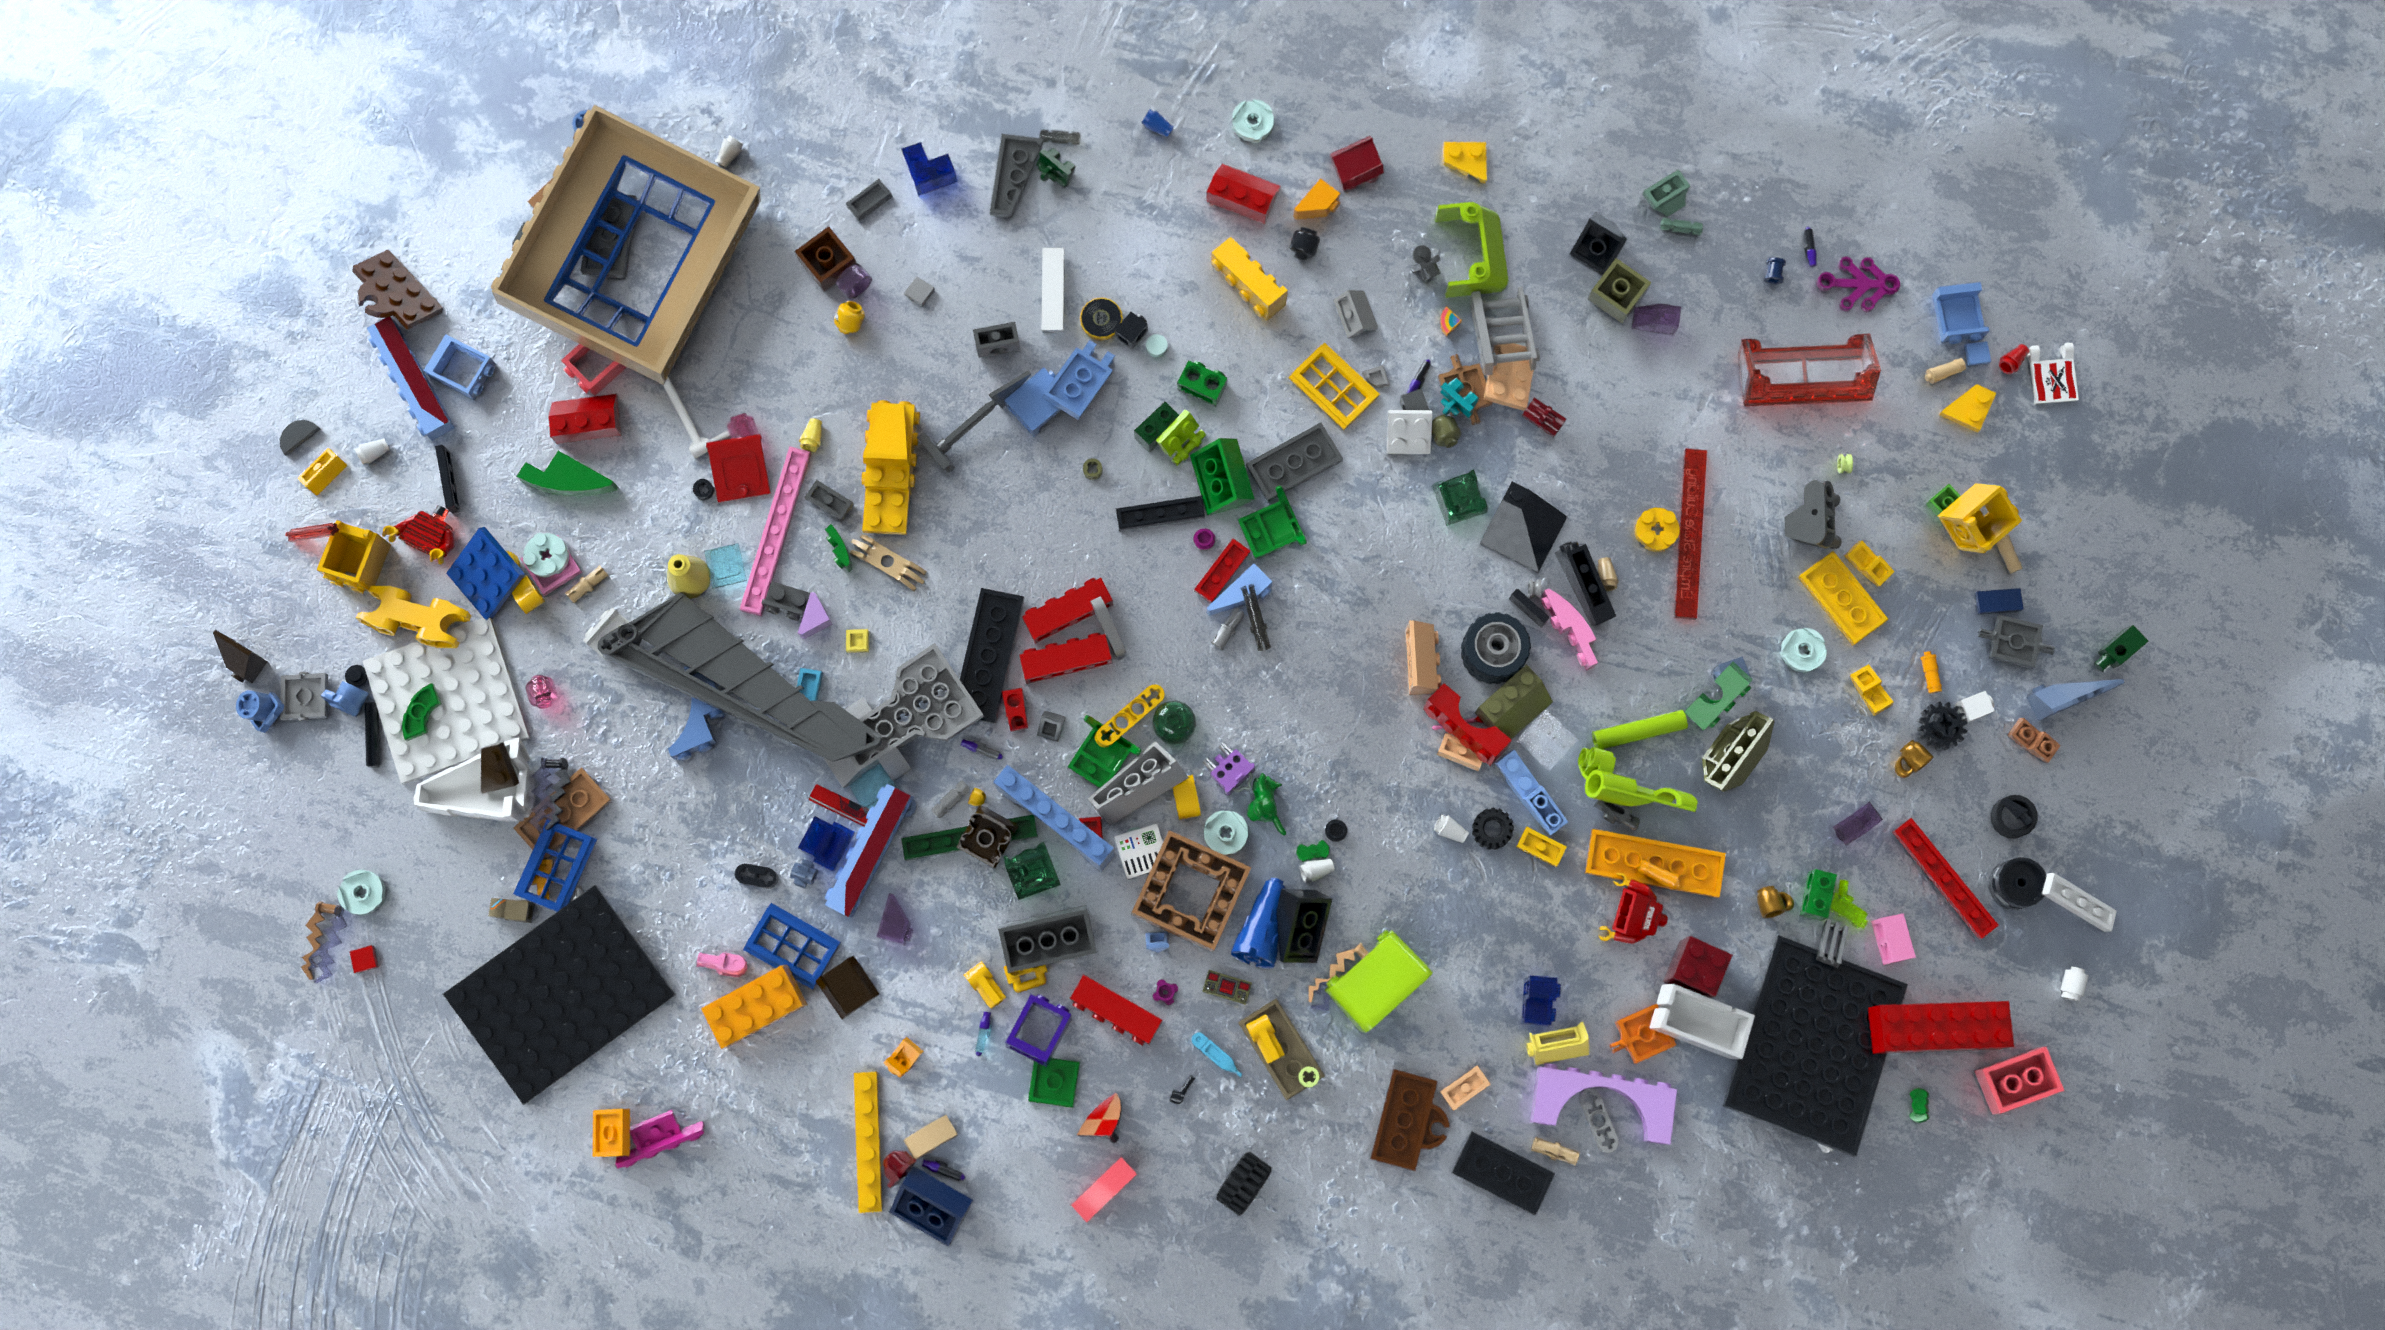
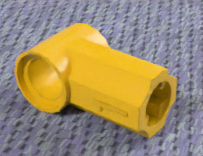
M982 961L963 974L973 989L979 992L990 1009L1007 998L993 980V975Z
M1266 1014L1246 1024L1254 1043H1257L1267 1064L1285 1055L1274 1035V1028Z

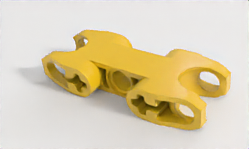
M370 586L368 592L376 599L381 600L380 606L373 612H358L356 619L382 634L394 636L398 627L418 632L415 639L425 645L435 648H458L460 642L447 634V629L454 622L470 621L472 615L446 600L433 598L430 606L427 607L410 602L412 595L403 589L392 586Z

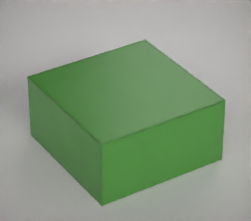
M1948 484L1931 498L1926 505L1938 517L1943 510L1961 495Z

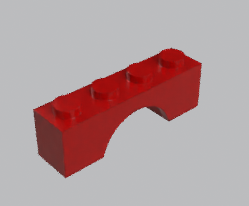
M1443 683L1427 699L1423 710L1426 711V714L1431 719L1439 722L1447 733L1453 734L1459 739L1465 748L1473 751L1480 761L1487 763L1491 767L1508 749L1512 740L1496 726L1481 729L1469 725L1462 718L1459 711L1461 697Z

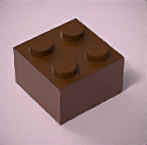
M829 226L795 250L798 261L823 292L858 267L855 257Z

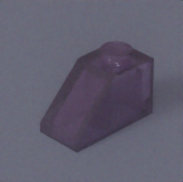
M1661 303L1635 307L1631 329L1674 336L1679 327L1681 307Z
M1869 801L1833 826V829L1838 839L1843 841L1845 845H1848L1867 833L1883 819Z
M889 893L876 937L905 946L906 941L910 942L913 928H910L911 923L896 896Z

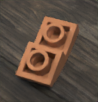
M2019 718L2007 735L2022 748L2046 763H2049L2061 746L2046 732L2037 730L2025 718Z

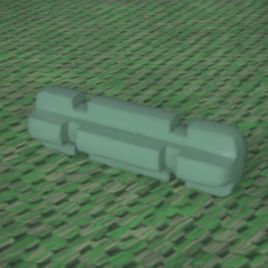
M1662 218L1660 228L1664 231L1672 229V232L1686 234L1692 232L1693 235H1701L1703 224L1699 222L1691 224V221L1677 219L1671 221L1670 218Z

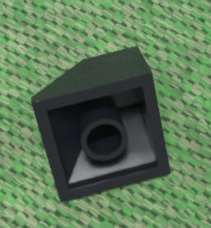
M1595 212L1587 222L1569 254L1604 274L1619 255L1627 238L1613 221Z

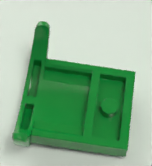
M1281 486L1275 488L1279 502L1238 519V523L1255 560L1296 542L1300 546L1307 544V540Z
M1086 715L1083 720L1093 729L1067 767L1093 785L1101 788L1118 773L1130 753L1138 756L1141 753V749L1122 736L1111 746L1100 747L1095 741V733L1103 724ZM1110 730L1106 734L1101 732V739L1103 741L1106 739L1110 741L1108 738L1114 731Z

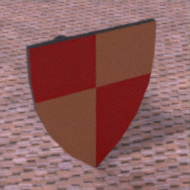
M1117 1093L1105 1099L1090 1113L1077 1134L1078 1137H1107L1112 1143L1118 1141L1119 1136L1115 1133V1130L1121 1119L1122 1104Z

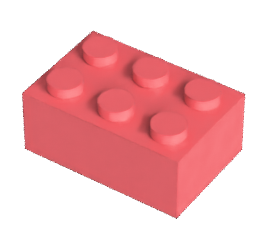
M2047 1047L2035 1048L1974 1070L1991 1114H2001L2065 1091Z

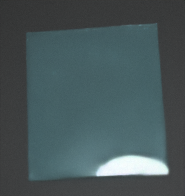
M739 543L704 551L712 589L747 581Z
M881 764L864 773L861 778L849 785L866 814L872 806L874 807L879 799L876 797L882 786L885 787L886 784L897 788Z

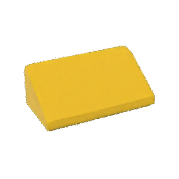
M327 448L297 479L313 494L319 495L347 467V464L330 448Z

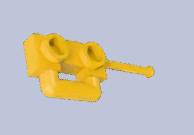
M1006 965L1003 966L1008 984L1013 985L1016 993L1045 985L1047 982L1045 973L1048 972L1046 965L1008 973ZM1035 972L1036 978L1021 983L1020 976Z

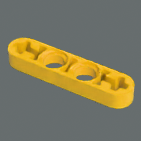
M1157 684L1148 686L1099 728L1095 733L1096 743L1104 748L1111 746L1160 704L1165 696L1163 688ZM1157 691V699L1153 698L1147 704L1145 700L1151 695V692ZM1133 704H1141L1144 709L1143 713L1135 714L1132 710ZM1118 717H1123L1127 720L1126 728H1119L1117 726L1116 719ZM1112 728L1115 732L1109 736L1108 739L1110 741L1107 739L1103 741L1101 739V732L1106 734Z

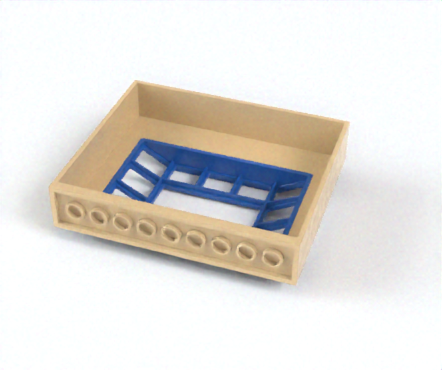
M594 105L591 110H587L585 113L582 128L576 130L572 146L566 148L561 166H556L553 172L554 179L551 184L548 183L545 186L542 194L544 196L540 203L537 202L532 211V214H534L532 219L524 224L521 239H517L512 247L513 253L510 259L506 258L501 268L503 271L499 278L496 277L494 279L491 289L497 304L664 385L761 202L760 187ZM627 165L649 175L640 200H636L617 190ZM656 179L678 189L677 196L668 215L646 205ZM685 194L707 204L705 213L696 229L675 219ZM613 197L635 207L624 229H620L601 219ZM641 212H646L692 235L649 317L599 293ZM597 226L620 236L608 259L586 249ZM582 255L604 265L592 288L569 278ZM565 285H569L588 295L577 311H573L553 301ZM594 299L617 309L606 326L583 316ZM623 314H628L646 323L636 340H632L612 330Z

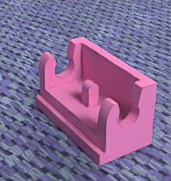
M1904 913L1871 921L1883 965L1916 958Z

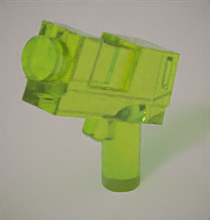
M1839 880V892L1833 893L1830 911L1852 923L1851 925L1855 928L1861 927L1864 929L1868 924V921L1865 919L1868 913L1852 903L1854 898L1848 895L1849 881Z

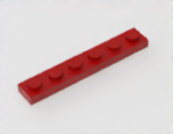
M1912 818L1892 832L1979 940L1999 926Z

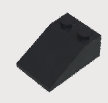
M1281 889L1276 910L1281 962L1317 963L1332 898L1317 890Z

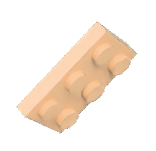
M1515 343L1493 345L1492 353H1496V355L1527 351L1525 346ZM1529 360L1497 363L1496 366H1493L1492 375L1487 377L1483 400L1525 411L1528 405L1533 376Z

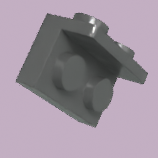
M772 581L766 599H762L761 603L769 613L778 615L781 612L787 614V618L799 621L800 618H803L810 592Z

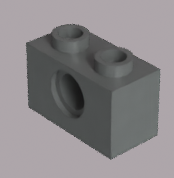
M1015 322L973 329L979 358L1021 350Z

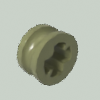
M1091 458L1085 461L1083 472L1086 478L1096 480L1102 475L1103 469L1099 460ZM1092 465L1093 467L1096 465L1097 472L1093 473L1092 471V474H1090L1088 466Z

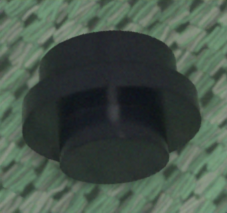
M352 665L346 670V682L355 687L362 686L368 679L365 668L361 665Z
M1331 820L1325 827V834L1333 842L1342 841L1347 835V826L1341 820Z

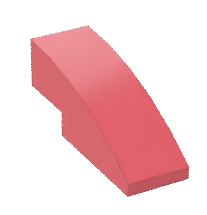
M1121 1157L1071 1206L1088 1222L1137 1173Z

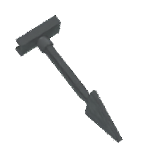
M1028 370L991 392L989 396L992 401L982 406L945 439L942 438L936 443L930 436L922 432L917 437L942 469L950 473L955 467L945 453L952 448L951 446L986 417L996 405H999L1001 408L1005 407L1004 400L1021 387L1031 373Z

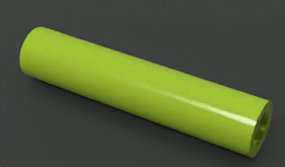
M1679 710L1592 731V740L1595 748L1607 749L1688 729V722L1684 711Z

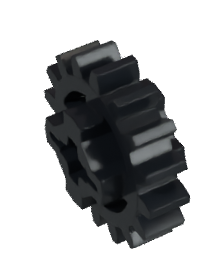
M1941 701L1937 702L1935 706L1933 704L1927 707L1928 710L1921 712L1923 717L1917 720V722L1922 724V726L1917 728V731H1923L1924 733L1920 738L1928 739L1927 746L1932 743L1935 744V750H1938L1941 746L1943 750L1949 749L1950 746L1952 748L1958 745L1957 742L1964 740L1962 735L1968 732V730L1963 728L1964 725L1968 724V721H1962L1961 719L1965 714L1957 713L1958 706L1953 709L1950 708V702H1947L1944 706ZM1935 713L1933 722L1929 723L1930 717ZM1939 723H1941V725H1945L1946 728L1944 729V727H1940ZM1956 729L1954 736L1950 739L1952 730Z

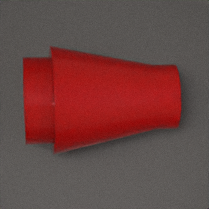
M2019 344L2015 349L2000 358L1999 368L2006 374L2017 372L2029 354V348L2024 344Z

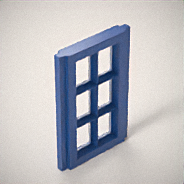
M547 819L513 894L558 912L569 904L598 839L558 823L547 831L545 827L550 822ZM555 831L567 836L560 852L548 848ZM571 838L582 842L575 859L564 855ZM545 853L557 857L550 874L538 870ZM561 859L573 863L565 881L554 877ZM535 875L547 879L540 896L528 892ZM551 881L563 885L556 902L544 898Z

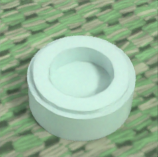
M1155 334L1147 339L1146 350L1148 354L1153 357H1161L1166 353L1167 341L1162 335Z

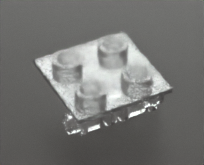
M1545 709L1517 739V742L1550 771L1579 739Z

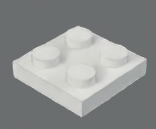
M1388 410L1387 454H1430L1432 410Z

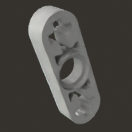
M1100 596L1091 600V605L1114 655L1118 657L1126 653L1103 599Z
M1584 1089L1579 1095V1102L1596 1145L1604 1153L1614 1152L1618 1148L1619 1140L1601 1095L1596 1089ZM1587 1092L1590 1095H1595L1596 1099L1593 1100V1104L1595 1107L1600 1106L1601 1110H1595L1589 1114L1588 1109H1592L1590 1102L1586 1103L1584 1101V1098L1587 1097ZM1595 1114L1604 1116L1605 1123L1602 1127H1596L1593 1124L1592 1119ZM1607 1127L1609 1128L1610 1132H1605L1608 1139H1613L1610 1149L1602 1145V1142L1605 1141L1603 1134L1598 1135L1596 1131H1603Z

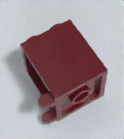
M1688 936L1679 941L1663 982L1675 984L1703 996L1714 998L1717 995L1733 955L1693 936Z

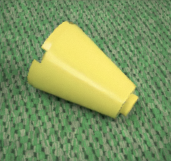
M677 554L670 558L667 568V583L674 594L677 595L682 592L689 599L699 597L700 594L708 589L711 582V572L708 565L702 559Z

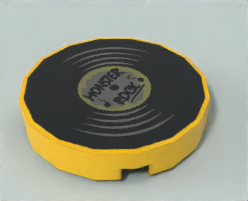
M1093 299L1082 308L1080 315L1081 327L1092 339L1100 341L1109 340L1115 335V329L1123 321L1122 311L1111 299Z

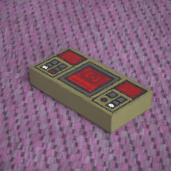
M1208 970L1202 992L1246 1005L1252 983Z

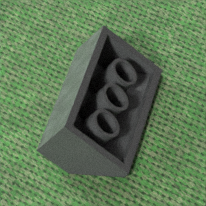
M1087 905L998 925L1008 973L1097 953Z

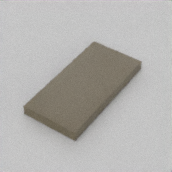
M1277 998L1238 1022L1286 1101L1307 1088L1301 1085L1298 1079L1299 1073L1304 1067L1310 1066L1315 1068L1319 1073V1080L1325 1077ZM1265 1014L1270 1020L1275 1031L1274 1035L1285 1054L1269 1064L1265 1061L1257 1043H1254L1246 1027V1024ZM1306 1071L1303 1073L1302 1076H1305L1303 1078L1305 1083L1308 1081L1313 1083L1315 1081V1078H1313L1315 1074L1312 1071L1310 1073Z

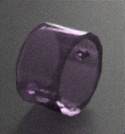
M857 263L843 271L838 277L836 285L848 299H854L870 286L872 277L861 264Z

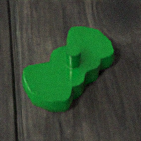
M1320 840L1317 845L1311 844L1308 847L1299 844L1296 855L1301 862L1312 860L1313 858H1327L1330 847L1324 840Z
M1922 1088L1913 1089L1909 1094L1913 1099L1911 1105L1913 1112L1910 1114V1119L1917 1123L1926 1122L1930 1118L1928 1115L1929 1093Z

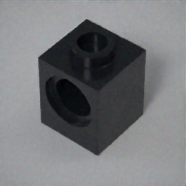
M1130 312L1115 329V338L1133 350L1148 332L1147 320L1140 314L1135 315L1133 312Z

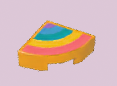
M1447 306L1443 310L1440 319L1441 331L1446 337L1462 321Z

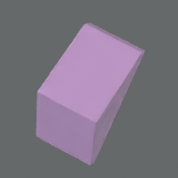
M814 592L810 593L798 630L799 636L803 639L832 625L823 605Z

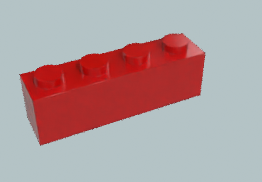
M1091 578L1084 583V586L1078 589L1076 587L1071 588L1064 593V596L1058 599L1053 597L1038 609L1037 607L1028 609L1022 618L1034 643L1036 644L1095 615L1090 602L1093 599L1101 596L1106 608L1113 606V600L1102 578L1097 580L1096 578Z
M1100 633L1090 634L1088 638L1082 640L1072 638L1061 645L1051 643L1045 645V648L1040 650L1030 648L1024 650V654H1019L1026 684L1112 664L1106 635H1101Z
M1084 974L1070 997V1000L1074 1002L1072 1006L1082 1012L1085 1009L1093 1012L1092 1017L1101 1023L1107 1020L1113 1024L1112 1029L1122 1035L1125 1031L1133 1035L1131 1040L1141 1046L1144 1043L1150 1045L1163 1022L1159 1017Z

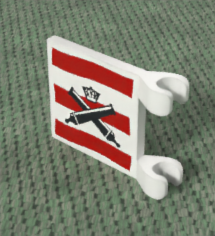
M2065 343L2061 346L2060 352L2063 359L2039 361V346H2031L2027 358L2030 363L2035 404L2078 401L2073 343Z

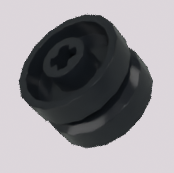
M2019 857L2011 859L1993 869L1989 877V890L1992 898L2000 906L2011 910L2023 909L2037 904L2044 898L2042 892L2047 875L2040 864L2030 858Z

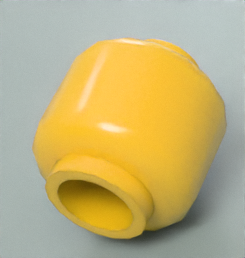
M847 301L839 305L834 317V324L841 333L850 334L860 330L865 318L861 305L853 301Z

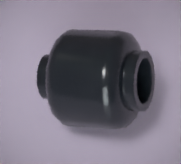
M1305 227L1294 231L1289 247L1295 253L1294 257L1307 260V257H1314L1320 243V238L1316 235V231Z

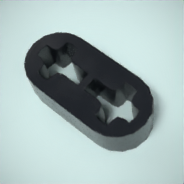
M741 864L735 870L736 880L744 885L771 889L778 882L777 873L768 867ZM746 868H748V872L755 874L754 877H746V880H743V877L740 875L741 872H745ZM770 872L773 880L768 881L767 884H765L763 879L758 878L759 875L766 876Z

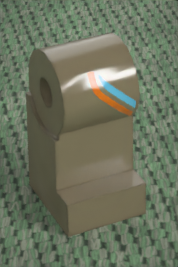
M491 898L488 917L532 923L535 903L526 900Z

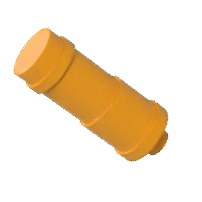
M1931 651L1924 652V656L1920 657L1929 694L1942 691L1936 654L1932 655Z
M1646 860L1642 861L1638 872L1642 873V875L1658 881V883L1671 890L1674 886L1678 888L1681 881L1677 880L1679 875L1662 869Z

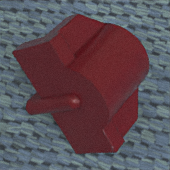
M893 1151L883 1161L885 1176L890 1180L887 1185L889 1188L894 1187L907 1176L913 1165L917 1162L907 1151Z

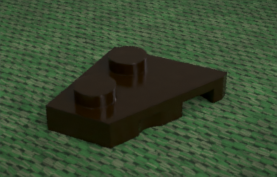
M504 742L481 748L482 794L519 784Z

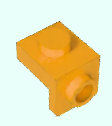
M906 1037L892 1055L884 1061V1065L888 1067L892 1074L902 1077L913 1067L924 1051Z

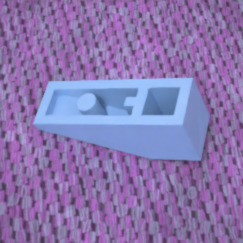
M1253 564L1207 607V614L1211 616L1256 602L1259 598L1265 599L1272 591L1270 589L1272 581Z

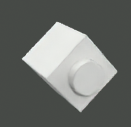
M1986 691L1965 698L1955 704V706L1959 707L1958 713L1965 714L1961 718L1962 721H1968V723L1995 711L1993 699L1987 695Z

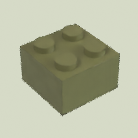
M1616 258L1593 287L1588 300L1620 323H1623L1645 295L1651 282Z

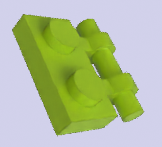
M1184 410L1156 439V442L1166 455L1171 457L1176 453L1171 460L1176 466L1182 461H1186L1189 457L1188 454L1195 447H1199L1202 444L1201 440L1206 436L1202 429L1196 434L1194 433L1199 424L1187 410ZM1188 439L1189 442L1182 448L1181 445Z

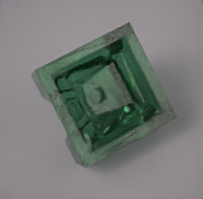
M1474 469L1466 474L1444 482L1442 480L1432 485L1446 526L1485 514L1488 511L1486 500L1482 498L1478 488Z
M1041 842L1035 849L1023 850L1010 860L1007 855L1004 856L1005 868L1018 900L1061 885L1044 842Z

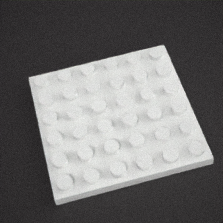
M484 618L447 630V634L460 642L458 648H435L417 641L363 661L401 784L404 785L457 766L478 754L481 755V748L500 742L505 743L516 738H520L522 742L531 739L492 619L489 618L486 621ZM433 683L442 704L435 708L428 718V733L406 741L403 736L402 721L404 713H406L411 702L410 700L420 689Z

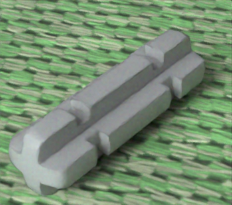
M960 781L955 786V790L952 788L940 800L941 803H937L932 808V812L938 818H942L946 814L945 811L947 809L950 810L962 798V794L965 795L970 791L969 786L964 781Z

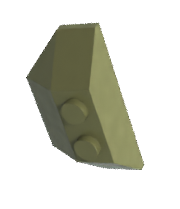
M1754 711L1750 715L1727 723L1702 757L1705 783L1722 792L1743 785L1767 752L1775 721Z

